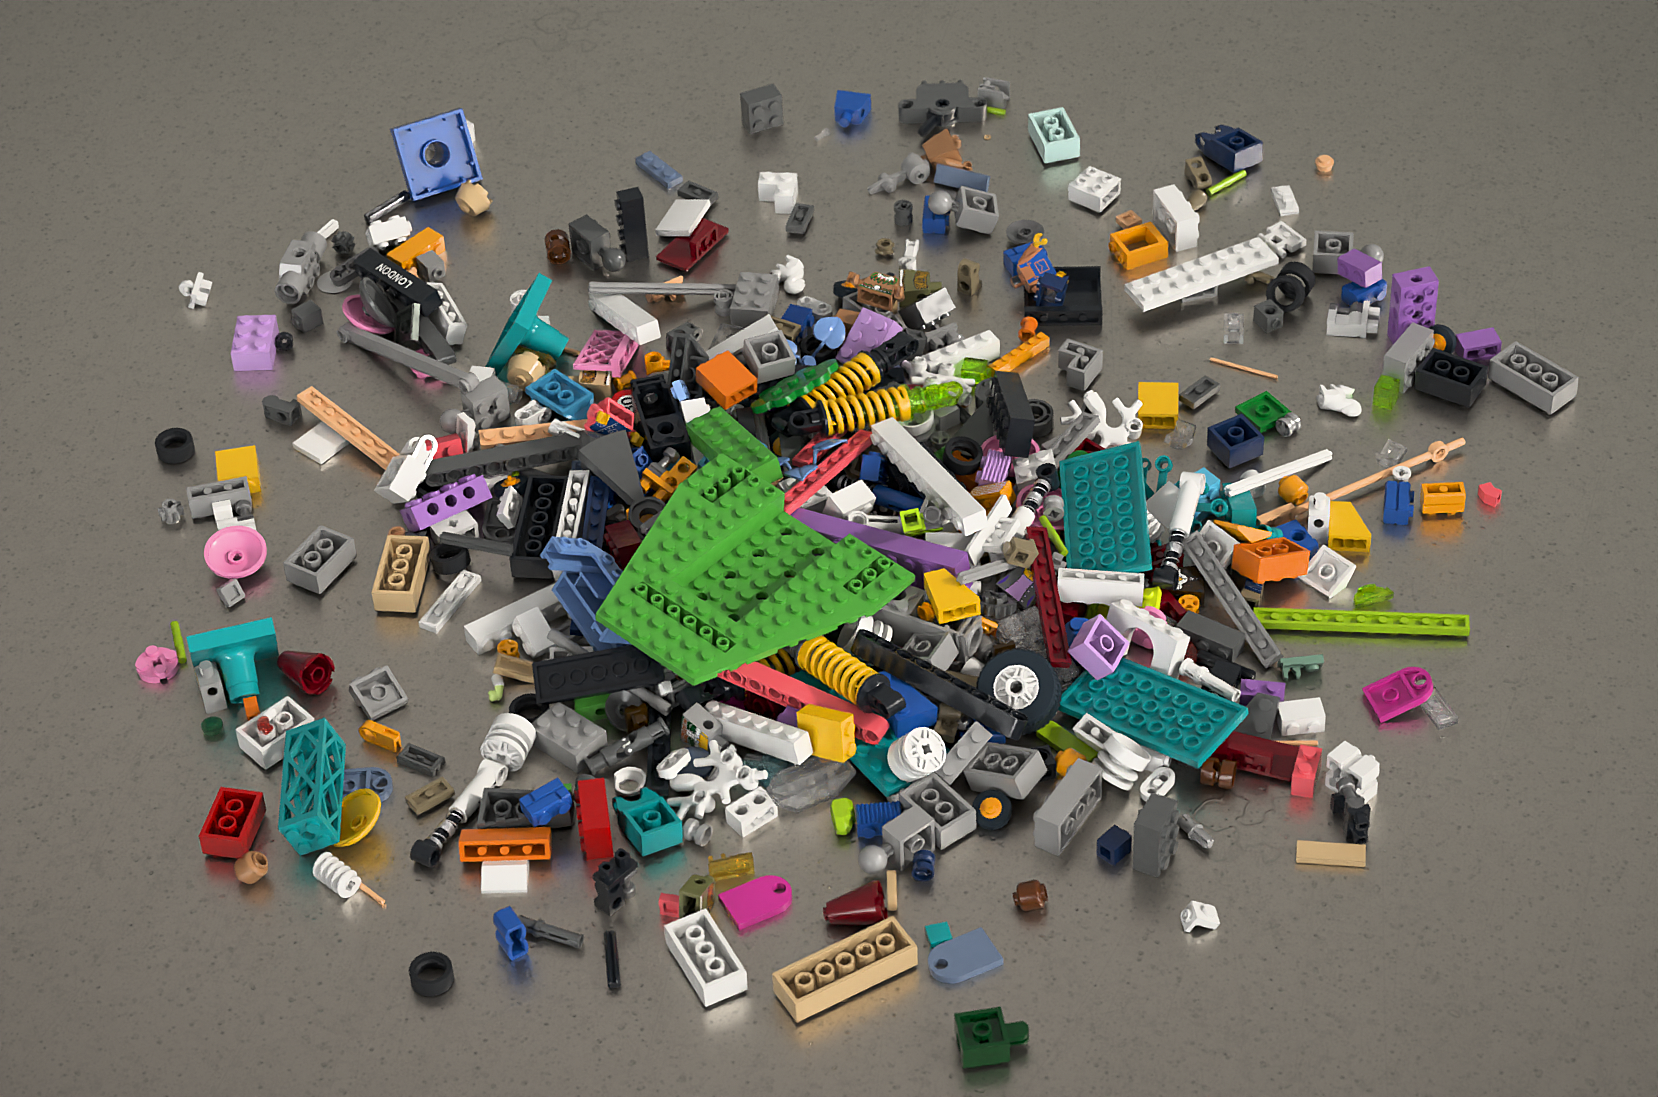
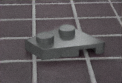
M1257 692L1246 706L1249 714L1234 731L1271 740L1280 697Z

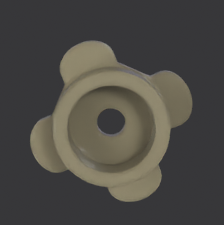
M881 238L877 241L876 254L891 255L894 253L892 248L895 244L890 239Z

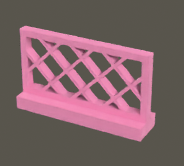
M594 330L574 362L573 368L574 370L612 371V377L620 378L639 344L621 331Z

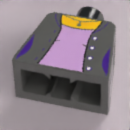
M1018 566L996 583L995 592L1005 593L1009 598H1015L1017 601L1016 610L1026 617L1036 602L1031 570Z

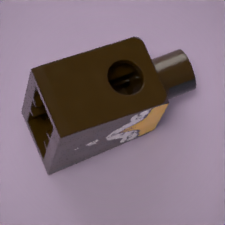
M1196 565L1178 567V587L1176 591H1168L1177 601L1183 595H1194L1199 599V608H1204L1205 591L1203 575Z

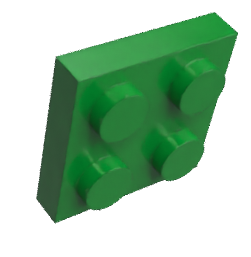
M1267 391L1235 406V413L1237 415L1243 414L1260 433L1275 427L1278 419L1284 418L1287 413L1291 412Z

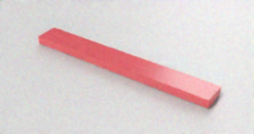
M861 429L848 439V444L843 443L822 461L816 470L809 473L803 481H799L785 493L784 511L791 515L873 444L870 437L872 432Z

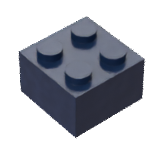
M1239 414L1208 427L1207 446L1230 469L1263 455L1264 436L1243 414Z

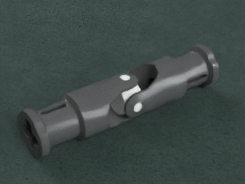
M659 717L658 721L647 727L643 726L628 736L601 749L599 754L590 759L585 758V764L592 776H595L597 771L606 766H613L636 751H640L654 743V740L660 736L670 734L669 729L662 717ZM622 747L624 751L617 753L618 749Z

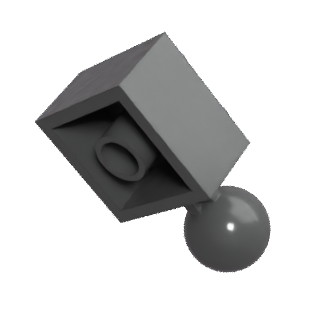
M586 214L568 223L572 254L589 268L595 271L604 266L608 271L617 272L625 266L626 256L624 252L618 248H611L609 231L598 224L595 219Z

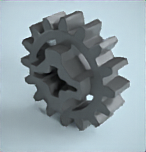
M985 591L982 595L976 594L980 598V615L983 617L1002 619L1006 615L1012 616V614L1016 613L1017 601L1015 598H1009L1005 593Z

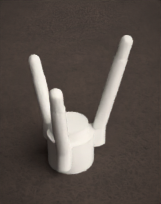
M554 419L548 428V433L552 436L568 433L579 438L580 434L574 431L578 432L585 429Z

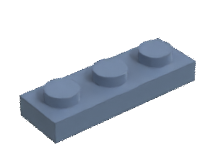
M651 151L635 158L636 165L667 189L683 182L681 174Z

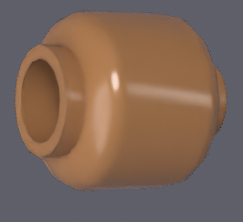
M246 852L235 862V875L241 882L247 884L256 883L268 871L267 858L260 852Z

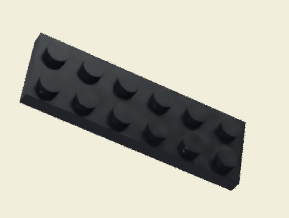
M634 645L532 663L538 706L553 704L558 701L565 702L654 686L665 681L664 666Z

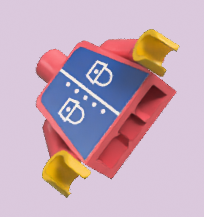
M609 397L598 404L593 403L590 405L587 411V422L584 424L585 430L604 435L626 430L627 437L630 439L629 442L634 446L640 447L644 441V438L633 429L635 415L633 412Z

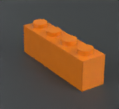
M551 827L463 829L460 833V862L542 860L551 858Z

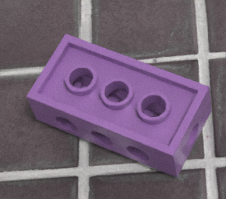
M1430 266L1392 274L1387 332L1392 344L1399 339L1412 322L1426 328L1435 325L1439 280Z
M467 475L458 479L459 483H449L440 487L441 492L439 490L432 491L423 495V500L419 498L405 503V508L399 511L408 531L423 530L493 498L483 475Z

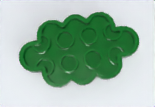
M831 359L817 366L803 368L793 376L781 380L776 386L766 389L759 395V399L751 404L753 413L760 414L774 407L785 406L793 402L797 397L806 395L815 387L826 383L830 379L831 374L838 370L839 365L837 361Z

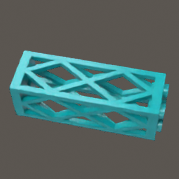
M325 717L287 730L285 736L278 830L300 856L340 842L346 744ZM294 768L299 773L297 777L295 776ZM301 790H302V799H300V794H299V792H300ZM328 794L330 796L331 804L326 799ZM292 800H294L295 807L290 803ZM327 808L332 812L330 815H328Z

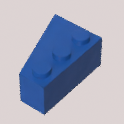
M884 670L878 672L888 677L891 688L898 691L906 702V707L886 719L897 738L916 728H928L936 725L937 706L903 680Z

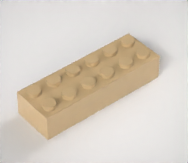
M894 916L772 973L773 991L794 1020L799 1022L917 965V945Z

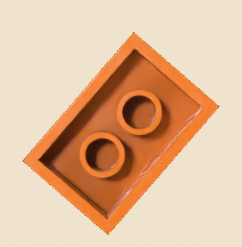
M1285 537L1259 540L1254 543L1234 544L1231 568L1239 572L1241 576L1252 579V582L1257 584H1263L1265 581L1270 580L1281 581L1283 578L1294 579L1301 575H1307L1310 551Z

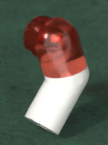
M269 707L257 719V728L264 735H268L273 730V726L269 722L277 715L275 709Z

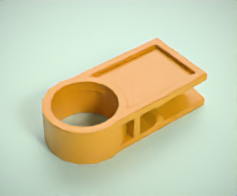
M366 720L358 729L360 736L365 741L394 753L397 752V746H402L398 731L372 720Z

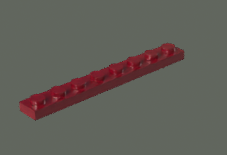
M1026 527L1024 531L1025 539L1028 541L1029 539H1034L1039 552L1030 567L1047 660L1052 667L1070 668L1072 661L1070 654L1067 652L1069 645L1047 528Z

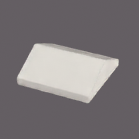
M1208 520L1199 533L1225 569L1232 563L1234 544L1240 543ZM1185 551L1184 554L1191 559V557Z
M1323 544L1309 561L1307 575H1301L1298 578L1330 599L1347 586L1356 565Z
M529 860L483 861L481 866V893L527 892Z

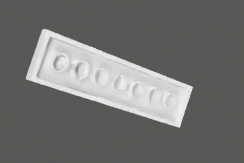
M1260 237L1129 282L1125 284V291L1140 309L1145 312L1274 266L1279 263V257Z

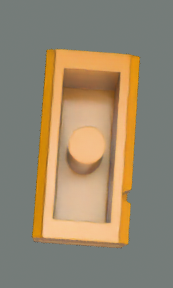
M1463 482L1421 484L1420 505L1423 514L1464 512L1466 493Z

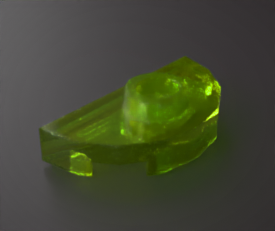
M1376 584L1364 585L1358 588L1357 593L1354 595V608L1356 610L1394 598V592L1388 587L1386 589L1377 587Z

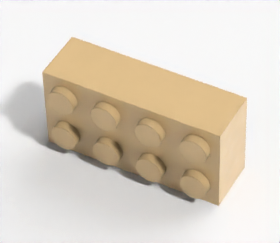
M387 535L371 592L375 611L416 612L430 561L429 554L431 551L428 537Z

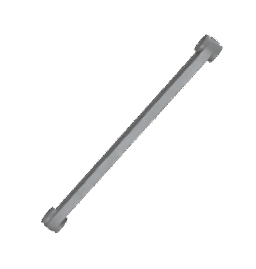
M351 322L343 324L337 330L338 337L344 343L349 341L453 385L465 394L472 392L480 383L477 376L472 372L466 373L363 329H359Z

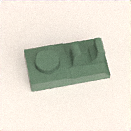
M1323 654L1280 658L1277 666L1282 671L1283 680H1288V672L1290 670L1294 672L1295 678L1299 679L1301 676L1300 670L1306 669V672L1318 671L1324 664Z

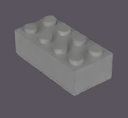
M1516 341L1491 358L1489 363V379L1549 414L1554 413L1577 395L1579 377Z
M1080 758L1068 767L1064 778L1058 780L1055 790L1052 794L1047 795L1043 806L1034 813L1033 821H1035L1033 836H1035V847L1057 856L1061 854L1102 798V767Z

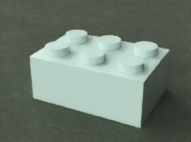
M1063 107L1028 114V132L1044 163H1052L1080 156V138Z

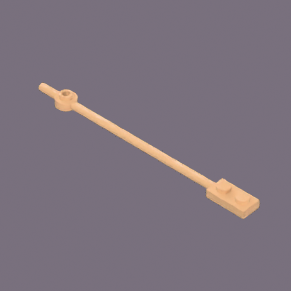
M1461 437L1447 444H1444L1442 441L1433 442L1428 447V451L1325 495L1330 497V501L1392 476L1393 469L1397 466L1411 468L1430 459L1433 462H1440L1447 456L1449 451L1465 445V440ZM1309 501L1296 507L1289 503L1262 514L1256 518V527L1261 524L1277 527L1295 520L1296 515L1308 511Z

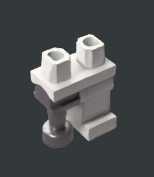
M1356 301L1350 307H1338V304L1330 303L1327 318V336H1360V338H1366L1367 333H1378L1380 308L1370 307V301H1364V304Z
M243 499L236 502L235 510L239 515L237 517H233L230 500L212 503L218 531L230 526H245L256 530L254 516L250 514L252 511L250 501Z

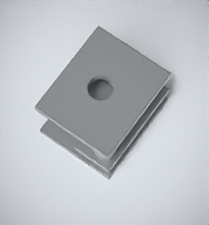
M984 77L983 84L980 83V87H978V97L987 100V107L1004 109V107L1006 108V101H1010V82Z

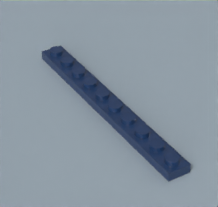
M590 476L582 539L602 550L610 487L598 476ZM571 618L570 635L583 636Z

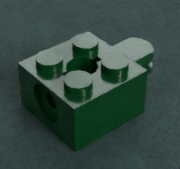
M1001 1006L954 1013V1032L963 1068L1010 1062V1047L1025 1045L1029 1041L1028 1025L1024 1021L1005 1023Z

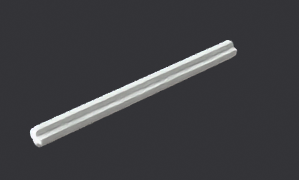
M1326 449L1225 486L1224 494L1232 497L1279 480L1284 476H1290L1331 461L1332 452Z

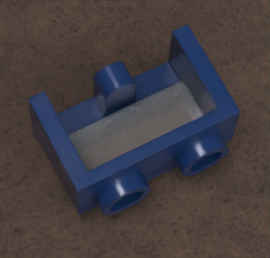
M1045 272L1043 277L1040 276L1036 285L1039 290L1036 291L1034 296L1036 306H1062L1065 300L1069 276L1059 277Z

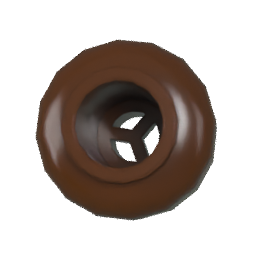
M1036 879L1018 883L1016 892H1013L1015 905H1020V908L1025 912L1043 908L1045 902L1048 901L1045 884H1041Z

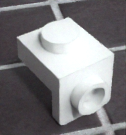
M1192 900L1180 914L1185 932H1190L1195 925L1216 929L1220 924L1215 906Z

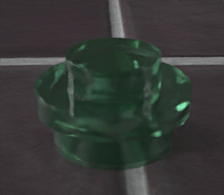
M208 717L201 723L202 731L208 736H216L221 733L223 722L219 717Z

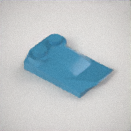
M553 369L525 387L526 394L531 397V401L536 400L541 406L545 405L572 421L587 419V411L590 405L594 403L592 392L556 369Z

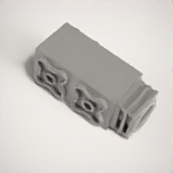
M911 585L872 615L873 622L879 620L883 624L892 627L893 632L890 642L901 647L905 646L913 633L950 632L959 652L955 660L958 662L962 661L964 664L977 651L983 634L982 616L980 615L952 621L953 629H950L948 625L942 627L920 619L917 613L918 606L922 605L923 602L930 603L925 590Z

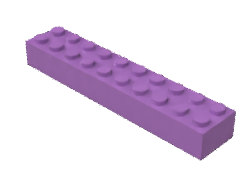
M798 508L791 514L792 517L835 544L848 534L853 535L915 575V582L911 586L925 590L924 573L944 568L957 578L959 572L970 569L966 551L803 508ZM973 582L964 585L970 589V587L973 585Z

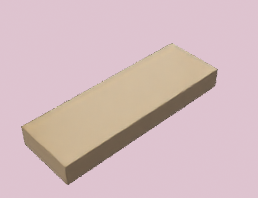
M1297 840L1296 863L1365 867L1366 845Z

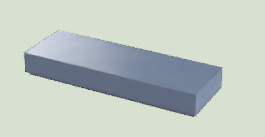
M937 164L934 182L956 188L964 186L988 192L991 176Z

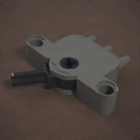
M941 80L939 83L930 84L922 81L921 85L916 89V99H905L898 103L899 121L904 124L924 123L918 129V134L921 137H925L935 126L946 127L953 125L955 122H981L986 120L987 100L981 97L969 98L968 86L962 80H958L957 83H945L944 80Z

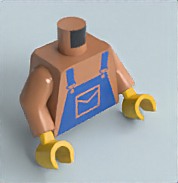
M1035 234L1034 242L1029 245L1020 257L1017 264L1018 275L1010 278L1014 289L1024 285L1028 293H1036L1039 290L1036 287L1037 281L1040 276H1044L1045 272L1059 277L1066 275L1062 271L1056 273L1045 251L1039 247L1040 245L1047 244L1046 238H1043L1041 242L1039 241L1043 234ZM1048 288L1047 295L1054 290Z

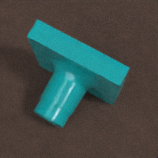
M538 273L507 320L485 367L495 368L496 376L499 375L518 345H523L556 362L569 340L567 336L561 334L557 329L537 316V311L552 282L551 279Z
M272 617L186 636L193 668L199 666L200 662L204 660L215 662L217 670L221 669L226 690L232 704H241L244 698L256 696L258 699L260 697L255 661L279 656Z

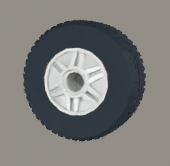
M1013 648L1012 650L1002 651V653H998L996 656L994 655L992 659L988 660V663H985L977 678L976 688L1025 714L1029 720L1022 733L1023 735L1031 734V732L1034 733L1036 730H1040L1046 724H1049L1050 720L1052 721L1056 712H1058V707H1060L1062 689L1054 668L1045 657L1029 649Z

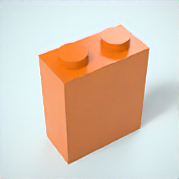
M728 350L696 367V382L725 410L757 392V378Z

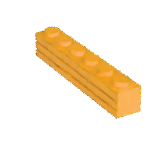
M1042 332L1038 333L988 365V375L994 377L995 371H1012L1049 347V337Z

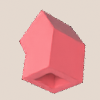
M1491 482L1479 485L1478 496L1482 502L1496 507L1501 500L1502 490L1495 488Z

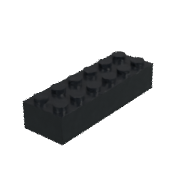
M995 371L994 377L990 378L989 388L992 390L991 396H987L986 407L989 408V416H991V423L994 424V432H997L996 438L999 440V448H1002L1004 456L1028 458L1035 419L1019 373Z
M529 475L513 541L514 552L509 558L512 577L553 579V572L548 568L550 563L547 559L541 558L540 554L550 538L557 535L568 476Z

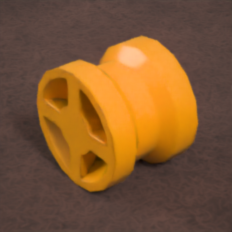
M1189 594L1179 598L1178 602L1187 612L1190 610L1199 614V599L1196 596Z
M506 639L497 645L498 653L520 658L519 647L516 641Z

